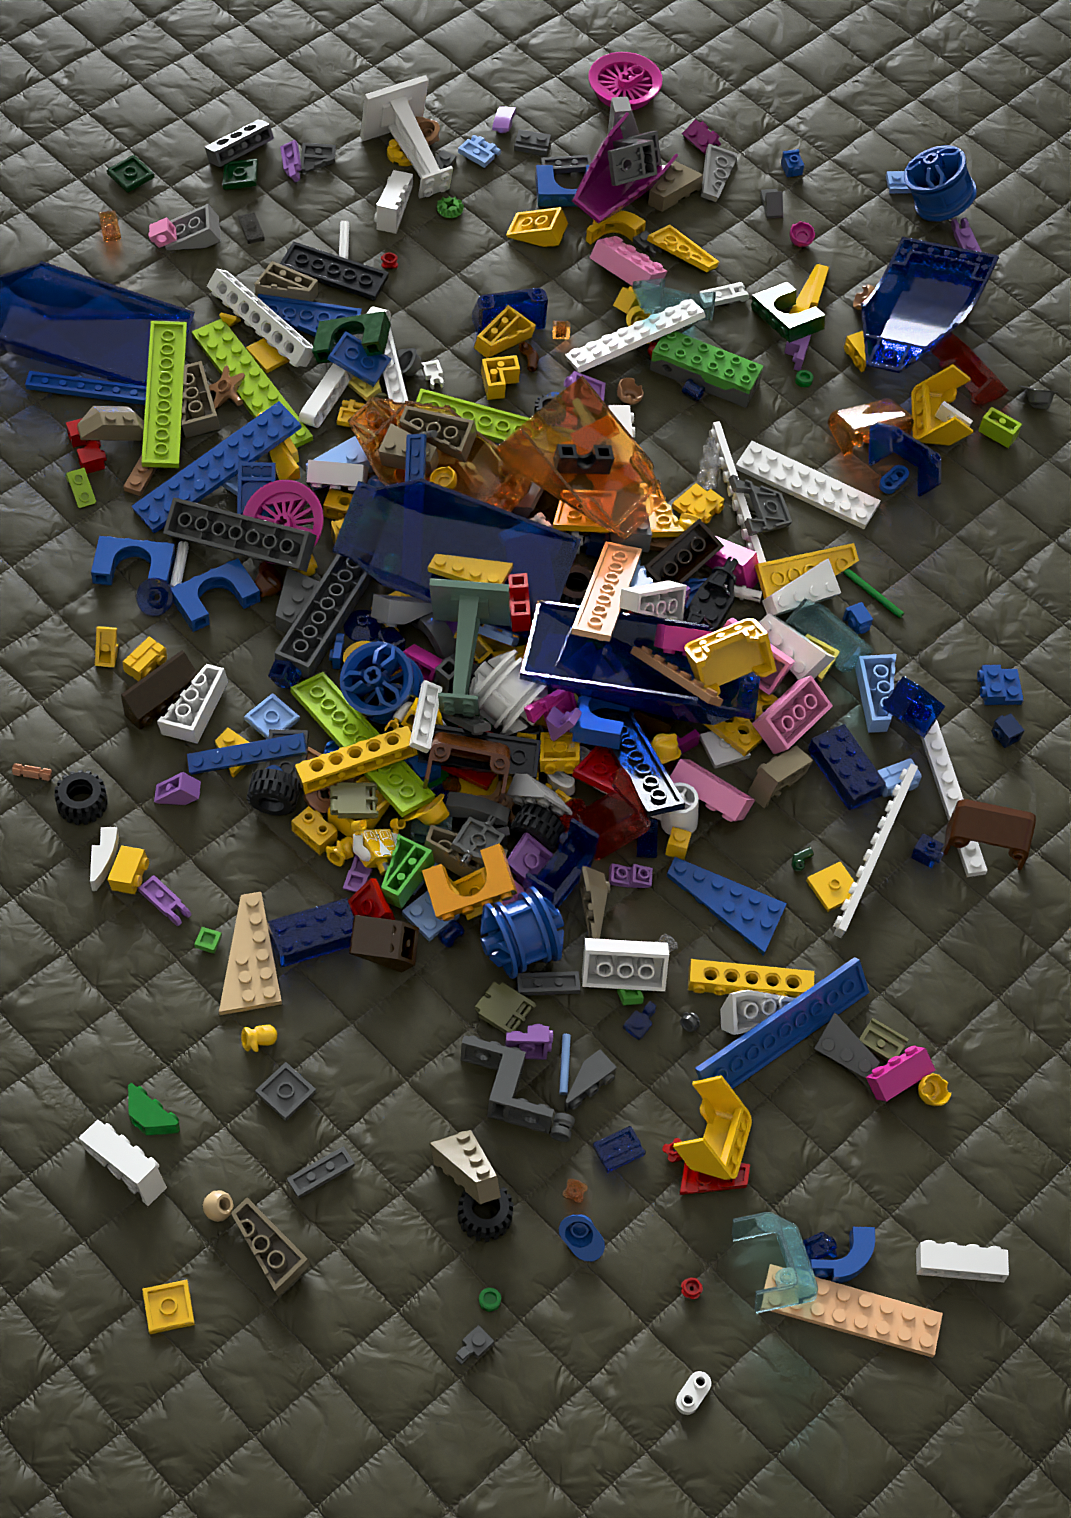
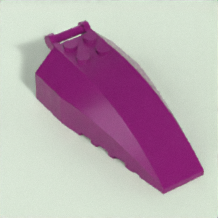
M628 112L611 129L601 143L572 200L573 203L598 224L649 191L678 157V154H675L666 166H656L657 175L617 186L612 185L608 151L614 149L613 141L623 139L621 125L629 116Z

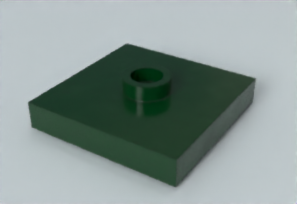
M134 154L107 169V174L127 193L155 178L154 173Z
M258 159L232 161L225 164L223 189L257 186Z

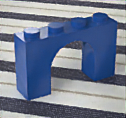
M536 165L537 205L577 206L572 202L577 189H565L559 186L554 180L553 165ZM586 165L585 173L587 172L590 165Z
M99 536L91 570L93 584L112 585L117 565L126 558L139 557L151 564L148 575L149 589L168 591L176 556L175 545L168 542L161 543L149 540Z
M238 558L170 588L172 601L192 632L210 625L209 613L200 601L202 594L209 589L224 588L231 591L243 609L260 602V590Z
M588 677L586 685L582 684V697L579 696L577 708H579L582 714L575 726L570 729V733H573L572 741L619 750L624 722L600 718L594 715L592 711L601 708L629 711L634 685Z

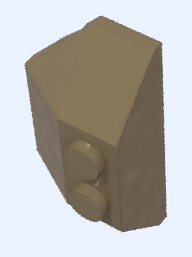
M92 406L78 423L77 429L81 440L143 441L144 420L128 406Z

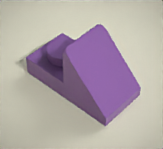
M811 335L786 343L785 354L793 356L792 362H795L794 370L800 371Z
M555 706L552 707L546 718L550 739L554 742L575 726L582 712L576 707L571 712L567 711L563 714Z

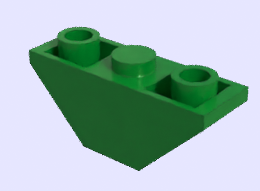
M130 1083L128 1085L130 1122L146 1136L178 1133L180 1131L178 1117L172 1112H166L163 1109V1105L157 1099L152 1100L149 1098L147 1092L141 1086L136 1087Z

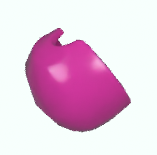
M799 221L792 225L789 236L795 246L806 247L814 241L815 232L809 223Z

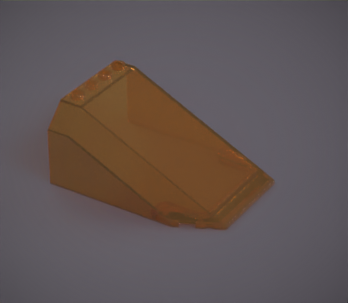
M583 375L548 402L494 449L507 466L624 540L666 501L659 479L655 478L653 462ZM557 444H575L578 455L588 454L591 452L593 445H611L614 462L610 474L559 473L554 467L553 462Z

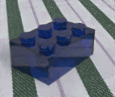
M903 676L881 709L907 729L925 738L945 708V705L923 687Z

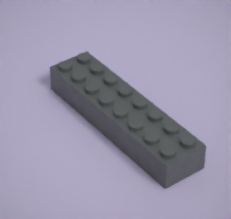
M173 497L163 532L173 538L307 572L317 537L308 531Z
M345 541L274 652L275 666L305 679L312 677L334 642L336 634L340 632L379 569V555Z

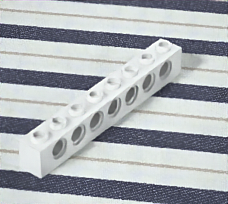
M216 269L207 285L212 291V295L220 298L225 306L233 309V313L243 318L246 325L253 327L256 330V334L267 339L266 342L272 347H276L280 355L287 357L290 360V364L295 367H307L313 357V345L226 270Z

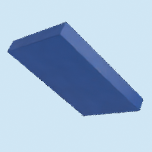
M345 331L327 360L374 387L392 358L385 354L367 356L361 344L362 341Z

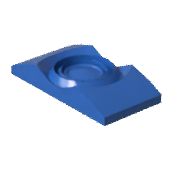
M238 462L237 514L243 515L247 502L258 489L270 482L276 481V463ZM269 506L268 508L275 513V507ZM265 509L263 510L262 516L275 519Z

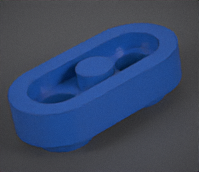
M896 465L881 478L879 483L880 490L886 494L894 493L907 481L909 476L908 469L902 465Z

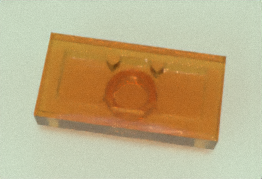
M116 211L99 212L104 242L120 240L121 235Z

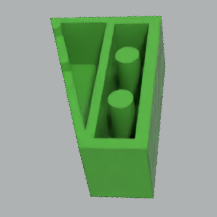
M398 834L395 850L392 852V859L387 867L381 889L388 903L402 909L423 881L422 870L434 866L435 862L432 850Z

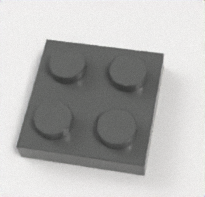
M287 1062L255 1090V1094L285 1121L316 1093V1089Z

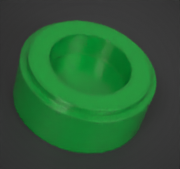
M807 370L798 371L795 378L796 384L800 387H809L813 382V374Z
M485 1288L479 1295L480 1307L487 1312L497 1310L501 1304L499 1291L495 1288Z

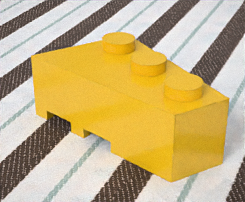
M508 305L477 336L474 349L486 358L492 357L532 338L536 325Z

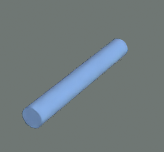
M570 1034L562 1035L560 1095L568 1094Z

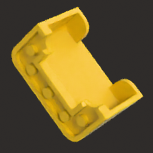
M752 618L743 619L690 641L684 647L695 679L703 682L706 689L708 687L717 691V696L721 692L720 685L754 672L757 676L767 677L777 672L768 633Z

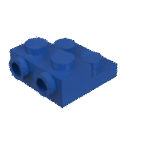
M1001 665L981 666V669L977 672V680L981 683L980 697L983 698L984 705H1022L1023 695L1018 669H1001Z

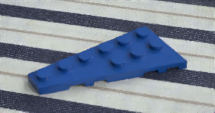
M675 857L667 872V877L681 889L693 895L698 903L704 904L709 908V912L731 930L737 931L748 944L754 945L758 952L764 956L787 903Z

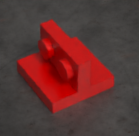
M370 878L347 901L353 918L355 915L395 920L377 879Z

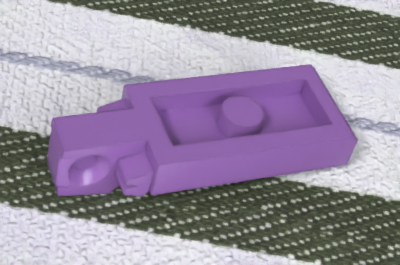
M296 140L280 146L284 171L295 183L300 180L298 171L301 170L302 166L298 143Z

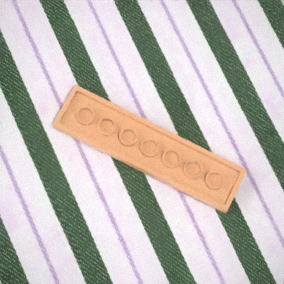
M605 542L574 621L571 634L610 642L622 609L619 608L621 589L630 587L641 557V548Z
M772 1264L769 1265L759 1307L932 1358L935 1355L943 1314Z

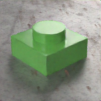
M202 927L195 941V948L215 954L222 933Z
M617 989L623 1005L643 1004L644 997L641 990Z

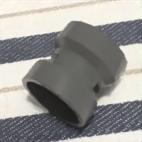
M556 1113L550 1137L557 1141L568 1142L571 1139L572 1132L570 1130L574 1127L575 1118L566 1113Z

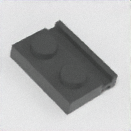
M519 129L514 151L547 156L551 135Z

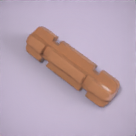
M17 763L12 768L13 775L17 776L23 774V777L42 778V780L49 781L52 777V770L47 768L41 770V767L29 765L23 767L22 764Z

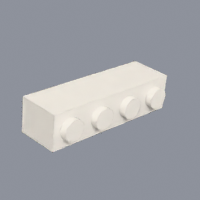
M926 1240L920 1242L916 1249L917 1275L1004 1283L1009 1276L1008 1250L1001 1249L998 1246L982 1248L976 1244L960 1246L954 1242L938 1244L935 1241Z

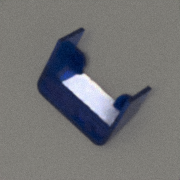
M876 422L870 426V466L887 457L893 451L918 467V496L924 495L941 484V456L939 453L896 426Z
M572 818L568 832H563L557 841L559 843L558 850L537 875H532L529 872L526 874L523 882L524 892L526 893L527 888L534 886L542 897H546L558 909L579 883L582 866L590 868L593 864L600 835Z

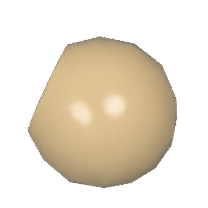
M220 1190L208 1194L203 1202L204 1214L208 1219L216 1222L227 1219L234 1207L230 1195Z

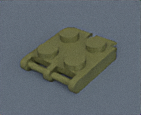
M337 782V786H330V814L338 815V818H378L379 813L376 811L378 798L375 792L377 784Z
M493 982L485 992L487 997L482 996L476 1004L475 1010L479 1012L478 1017L506 1034L515 1031L521 1023H524L525 1017L531 1009L536 1007V1004L503 982L500 985Z

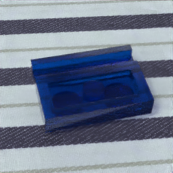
M628 1126L593 1143V1148L601 1163L605 1166L607 1173L644 1156L646 1153L632 1126Z

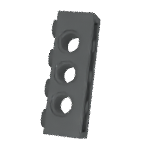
M258 119L205 146L209 162L221 167L273 140L274 137L270 124Z

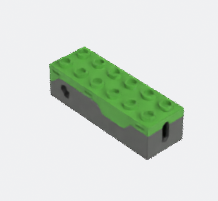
M677 331L662 336L660 340L651 341L648 348V354L651 358V371L744 408H747L760 384L763 365Z

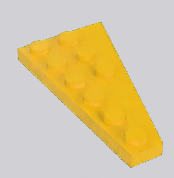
M855 544L842 545L756 564L755 569L764 599L828 558L835 576L859 561Z

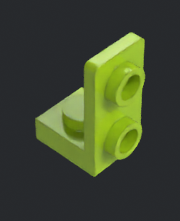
M85 468L66 473L67 483H70L78 508L95 504L96 500Z

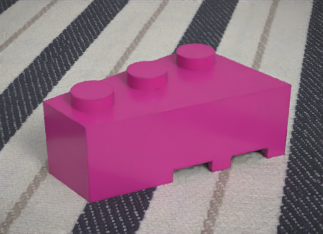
M717 537L724 547L705 564L713 569L716 566L723 567L728 557H732L731 561L733 558H736L739 564L733 571L736 577L735 585L741 587L745 585L747 586L746 588L752 589L759 582L755 565L758 564L757 553Z

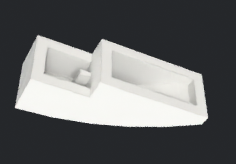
M101 827L100 845H92L90 872L92 891H97L115 861L119 843L117 827Z

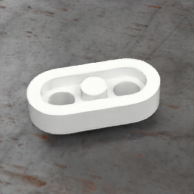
M698 1371L693 1373L679 1392L675 1404L680 1413L685 1415L693 1414L709 1392L711 1379L705 1372ZM696 1380H702L704 1382V1385H698L696 1383ZM690 1398L692 1403L686 1404L684 1399Z

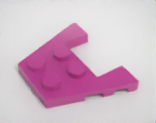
M564 686L525 706L524 710L527 720L535 723L544 715L546 721L548 714L554 706L563 714L567 711L571 712L577 707L573 689L569 686Z

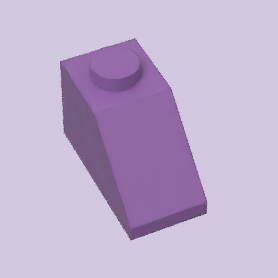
M181 772L156 785L154 802L158 804L187 805L199 799L201 781Z

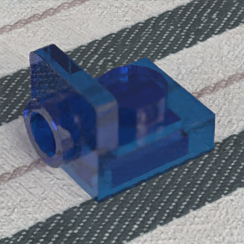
M823 1231L800 1242L808 1263H810L811 1259L820 1260L828 1255L832 1258L838 1257L835 1250L838 1248L835 1239L832 1236L829 1237Z

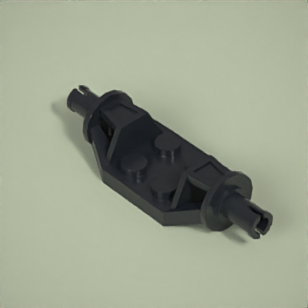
M728 557L723 567L716 566L713 568L712 574L699 587L684 612L683 622L679 627L700 630L698 628L700 625L703 626L701 630L715 632L720 628L734 604L736 577L733 571L739 564L736 558H733L731 561L732 557Z

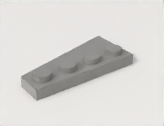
M708 144L705 155L701 197L714 202L718 200L739 154Z

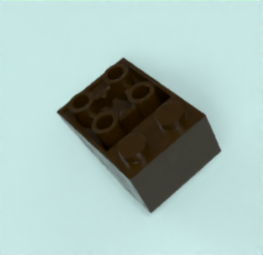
M355 915L349 954L402 973L415 966L419 927L403 921Z

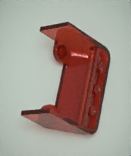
M952 332L930 351L940 360L939 365L943 369L953 364L970 377L971 381L964 384V386L971 392L972 396L970 399L977 406L979 404L982 406L1004 396L1009 391L976 353Z

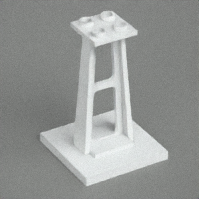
M426 75L365 94L360 134L361 139L366 141L391 132L421 178L419 199L450 189L453 172L452 166L439 169L415 118L416 116L423 117L429 81Z

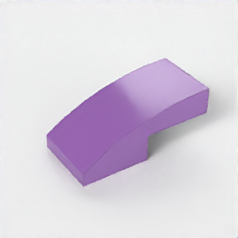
M357 855L354 857L343 886V890L354 893L369 880L373 868L364 867Z

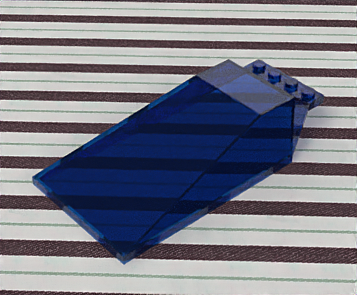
M43 261L0 275L1 350L119 383L147 386L151 321L187 322V339L195 313L194 311Z
M422 478L381 487H374L358 481L332 552L350 558L381 585L431 604L430 578L452 580L428 572V566L435 554L513 563V569L510 574L527 573L532 630L512 632V622L510 626L487 625L542 644L549 632L581 539ZM508 578L504 584H509Z
M538 599L519 679L675 720L716 725L733 717L755 720L760 676L755 675L754 672L720 685L721 692L718 697L722 698L723 702L719 707L706 703L631 654L633 646L642 648V646L648 647L653 650V655L658 654L664 657L666 663L670 662L678 666V671L689 673L691 679L694 680L695 676L688 658L682 655V651H675V654L664 653V649L654 646L657 623L713 632L709 629V625L620 612L610 642L571 634L574 621L580 609L579 605Z

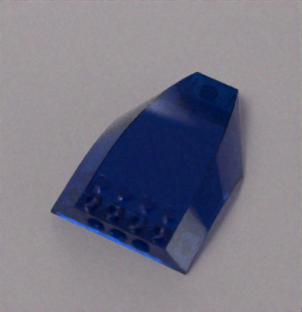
M902 237L882 278L869 297L861 303L866 366L901 373L928 354L940 341L961 324L972 311L986 287L999 259V255Z

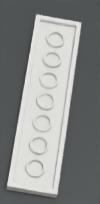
M691 299L684 300L679 305L668 307L661 313L652 314L649 318L636 321L627 328H620L611 335H605L602 339L589 342L581 348L573 349L570 353L565 354L573 368L578 373H581L701 320L706 316L704 311Z
M754 441L750 442L735 466V469L862 529L866 528L880 505L881 500Z

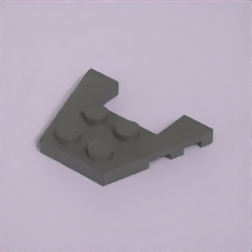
M736 475L730 476L728 480L732 491L749 494L757 515V519L747 518L744 522L749 536L788 527L792 523L782 493L762 485L759 488L754 486L752 481L749 480L741 481Z

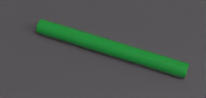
M849 568L844 571V575L898 618L904 615L902 610Z

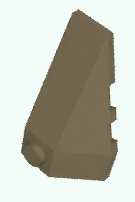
M582 866L579 890L588 938L600 939L607 893H610V883L605 880L604 873L587 866Z

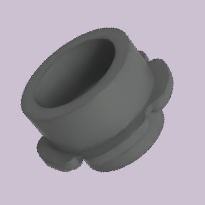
M685 1012L682 1015L680 1024L686 1031L691 1032L699 1028V1017L693 1012Z

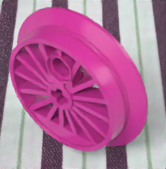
M614 52L600 57L592 64L588 75L590 86L602 103L611 107V98L621 97L623 94V97H628L632 110L647 105L659 93L663 81L662 74L656 64L642 55L631 52Z
M277 480L262 486L251 496L243 511L245 516L308 531L316 535L314 547L322 533L324 516L320 501L310 488L297 481ZM309 503L310 507L301 512L305 505ZM269 506H274L275 509H276V511H277V513H278V515L275 514V513H274L272 510H270L268 507H269ZM265 509L275 519L262 516L263 510ZM313 513L314 518L303 519ZM314 523L313 529L298 526Z

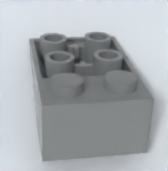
M515 773L506 794L513 799L512 802L520 806L525 804L537 805L557 816H563V814L572 815L573 812L555 791L528 774Z

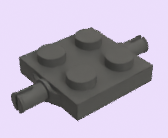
M489 815L486 822L478 821L469 816L450 847L464 855L459 862L460 866L467 867L470 860L485 866L480 850L502 843L505 834L493 827L497 820L495 816Z

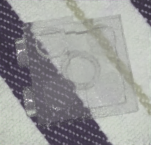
M708 437L706 445L703 446V457L700 460V471H698L697 477L698 482L702 484V488L713 489L717 488L722 465L715 438Z

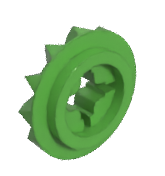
M450 196L448 198L442 197L437 203L438 213L446 218L458 217L464 209L461 200H457L456 196L454 198H450Z

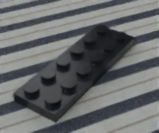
M294 241L280 263L283 266L317 279L319 283L374 301L388 279V272Z
M435 724L433 736L438 732H446L507 745L511 751L508 776L514 777L515 773L528 774L536 779L541 740L483 732L482 735H473L470 731L463 728ZM419 750V763H428L430 750L428 753ZM450 755L446 762H432L433 765L495 774L490 769V763Z

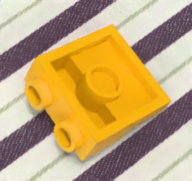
M695 483L672 503V508L679 514L687 513L698 516L704 524H708L716 513L719 514L723 510L724 498L712 489L706 491Z
M540 732V772L554 774L556 771H564L567 774H573V770L580 763V743L572 741L573 733L566 732L553 742L550 739L549 732Z

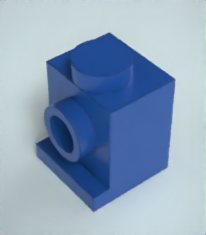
M799 149L783 151L781 165L786 177L803 174L804 163L799 155Z
M862 602L847 607L843 616L844 622L848 620L850 628L854 629L856 634H864L870 630L873 618Z

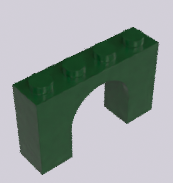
M788 282L752 295V310L789 343L825 329V314L817 307L794 314L780 312V310L796 305V289Z
M385 311L319 321L312 353L318 364L329 363L330 361L327 360L328 356L346 331L351 335L363 334L361 344L367 356L384 354L391 323Z

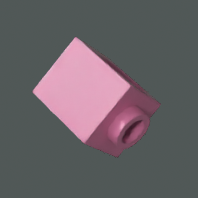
M167 217L149 225V239L159 248L177 241L176 227Z

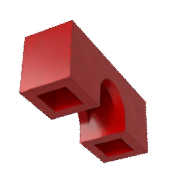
M82 418L66 422L67 434L73 448L85 446L84 448L77 449L81 468H85L86 474L105 469L104 461H107L104 450H100V440L80 439L77 425Z
M527 573L509 574L512 632L531 631Z

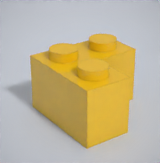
M517 355L482 359L481 375L487 400L505 398L506 384L519 383L520 366Z

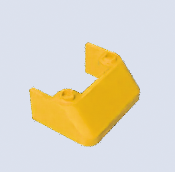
M953 364L917 384L911 392L913 438L919 443L952 445L973 433V429L956 416L946 422L935 417L940 405L944 401L948 404L952 403L956 399L957 388L971 381L969 376Z
M722 1075L693 1081L692 1085L703 1098L700 1114L707 1121L703 1138L674 1143L673 1147L691 1170L724 1180L735 1179L739 1172L752 1125L750 1112Z

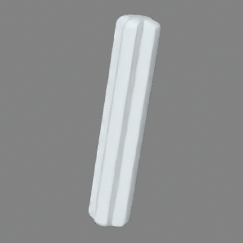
M342 220L340 222L339 256L348 259L349 222Z
M180 541L178 544L170 588L182 583L189 549L188 542Z

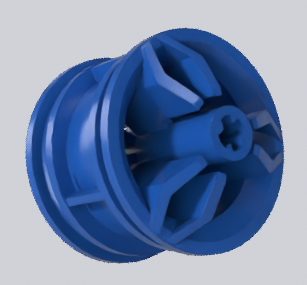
M942 145L927 149L915 156L905 168L904 182L912 193L917 214L925 220L944 221L958 216L968 209L976 198L977 187L968 172L965 154L955 146Z
M378 641L366 643L355 649L345 660L340 674L341 691L348 704L358 712L367 715L369 720L383 725H387L390 720H393L395 712L408 701L413 702L415 698H419L421 684L424 681L423 674L418 665L411 658L407 657L402 650L390 643ZM401 666L402 671L392 676ZM373 691L370 694V696L366 700H364L363 696Z
M534 886L527 888L526 893H519L518 900L503 905L498 901L493 906L490 903L483 905L480 934L482 936L488 933V936L480 938V942L486 956H489L490 960L498 967H503L506 974L513 979L518 976V972H525L528 964L538 960H542L544 963L550 962L551 959L554 961L561 960L564 931L563 929L557 931V929L563 927L564 922L559 910L546 897H542Z

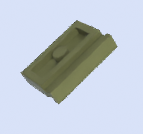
M874 1018L871 1019L859 1038L871 1053L886 1062L892 1057L899 1056L909 1040Z

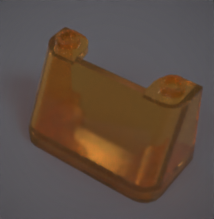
M885 398L880 401L835 410L831 413L827 424L843 455L852 454L854 446H862L863 440L892 434L894 438L910 436L914 420L893 399Z

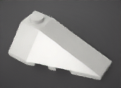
M753 990L730 993L720 1009L721 1030L733 1035L746 1033L795 998Z

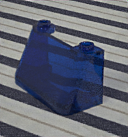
M541 288L485 294L478 298L472 310V319L477 336L508 305L536 324L537 329H544L546 327L548 298L546 292Z

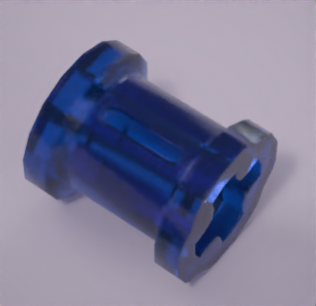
M688 379L683 386L682 392L684 394L688 393L694 397V400L699 401L705 392V387H700L693 383L692 379Z
M451 920L449 926L443 932H439L437 936L442 944L450 948L453 946V942L464 934L465 930L458 922Z

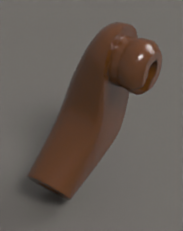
M523 341L519 344V350L528 359L527 369L534 372L538 365L539 355L530 344Z

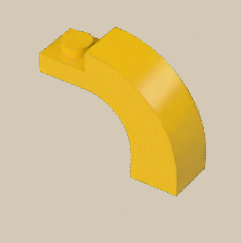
M622 210L599 224L593 219V225H590L586 230V242L591 245L607 233H619L633 241L635 236L645 231L646 221L631 212Z

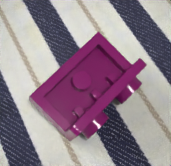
M695 119L682 135L706 155L708 144L721 145L718 140L720 137L716 132H710L708 130L709 127L703 121L700 123Z

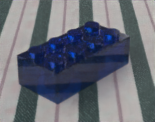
M845 724L811 739L808 749L809 753L848 810L882 796L886 785L885 781Z
M347 898L268 921L269 935L281 968L350 947L354 916Z

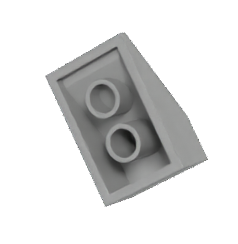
M206 204L170 220L176 227L177 241L165 245V248L167 250L206 248L220 242L219 216L209 204Z
M373 595L371 617L378 619V623L386 624L389 627H397V624H407L433 612L432 602L426 598Z

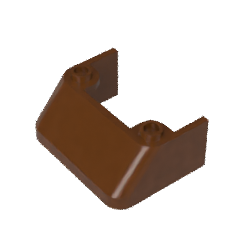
M446 732L436 733L432 738L423 789H427L432 762H446L450 755L490 763L492 772L502 775L498 803L502 804L510 768L511 751L509 747L502 743Z
M968 799L959 800L946 827L943 854L947 855L951 845L956 848H963L970 841L1008 848L1009 856L1014 860H1018L1017 870H1022L1029 855L1036 825V816L1027 811Z

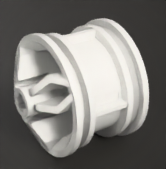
M515 649L489 659L488 663L484 661L474 672L475 677L472 679L469 689V695L478 696L480 714L494 725L493 727L496 730L501 726L502 731L500 734L503 735L517 733L528 728L529 724L531 726L535 724L527 720L524 707L547 696V688L552 683L549 679L546 682H540L543 678L541 674L536 673L521 657L516 660L515 657L518 652Z

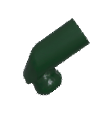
M811 847L793 855L791 865L795 871L803 870L805 868V859L814 856Z

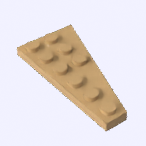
M261 892L244 894L240 897L219 1015L282 1005Z

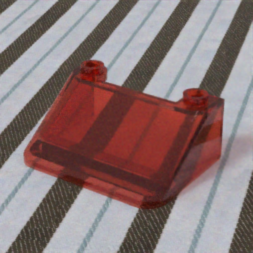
M623 767L616 770L613 775V791L589 806H586L585 802L580 798H572L565 802L573 812L572 815L563 814V816L557 817L564 825L565 831L589 857L595 860L606 857L646 833L650 828V820L646 816L631 776Z

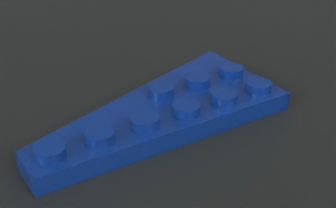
M258 294V298L287 324L314 337L316 336L319 321L362 314V309Z

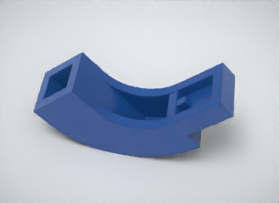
M852 1227L849 1233V1254L838 1260L811 1259L808 1265V1275H814L818 1278L830 1276V1281L839 1284L858 1276L867 1265L875 1247V1227Z

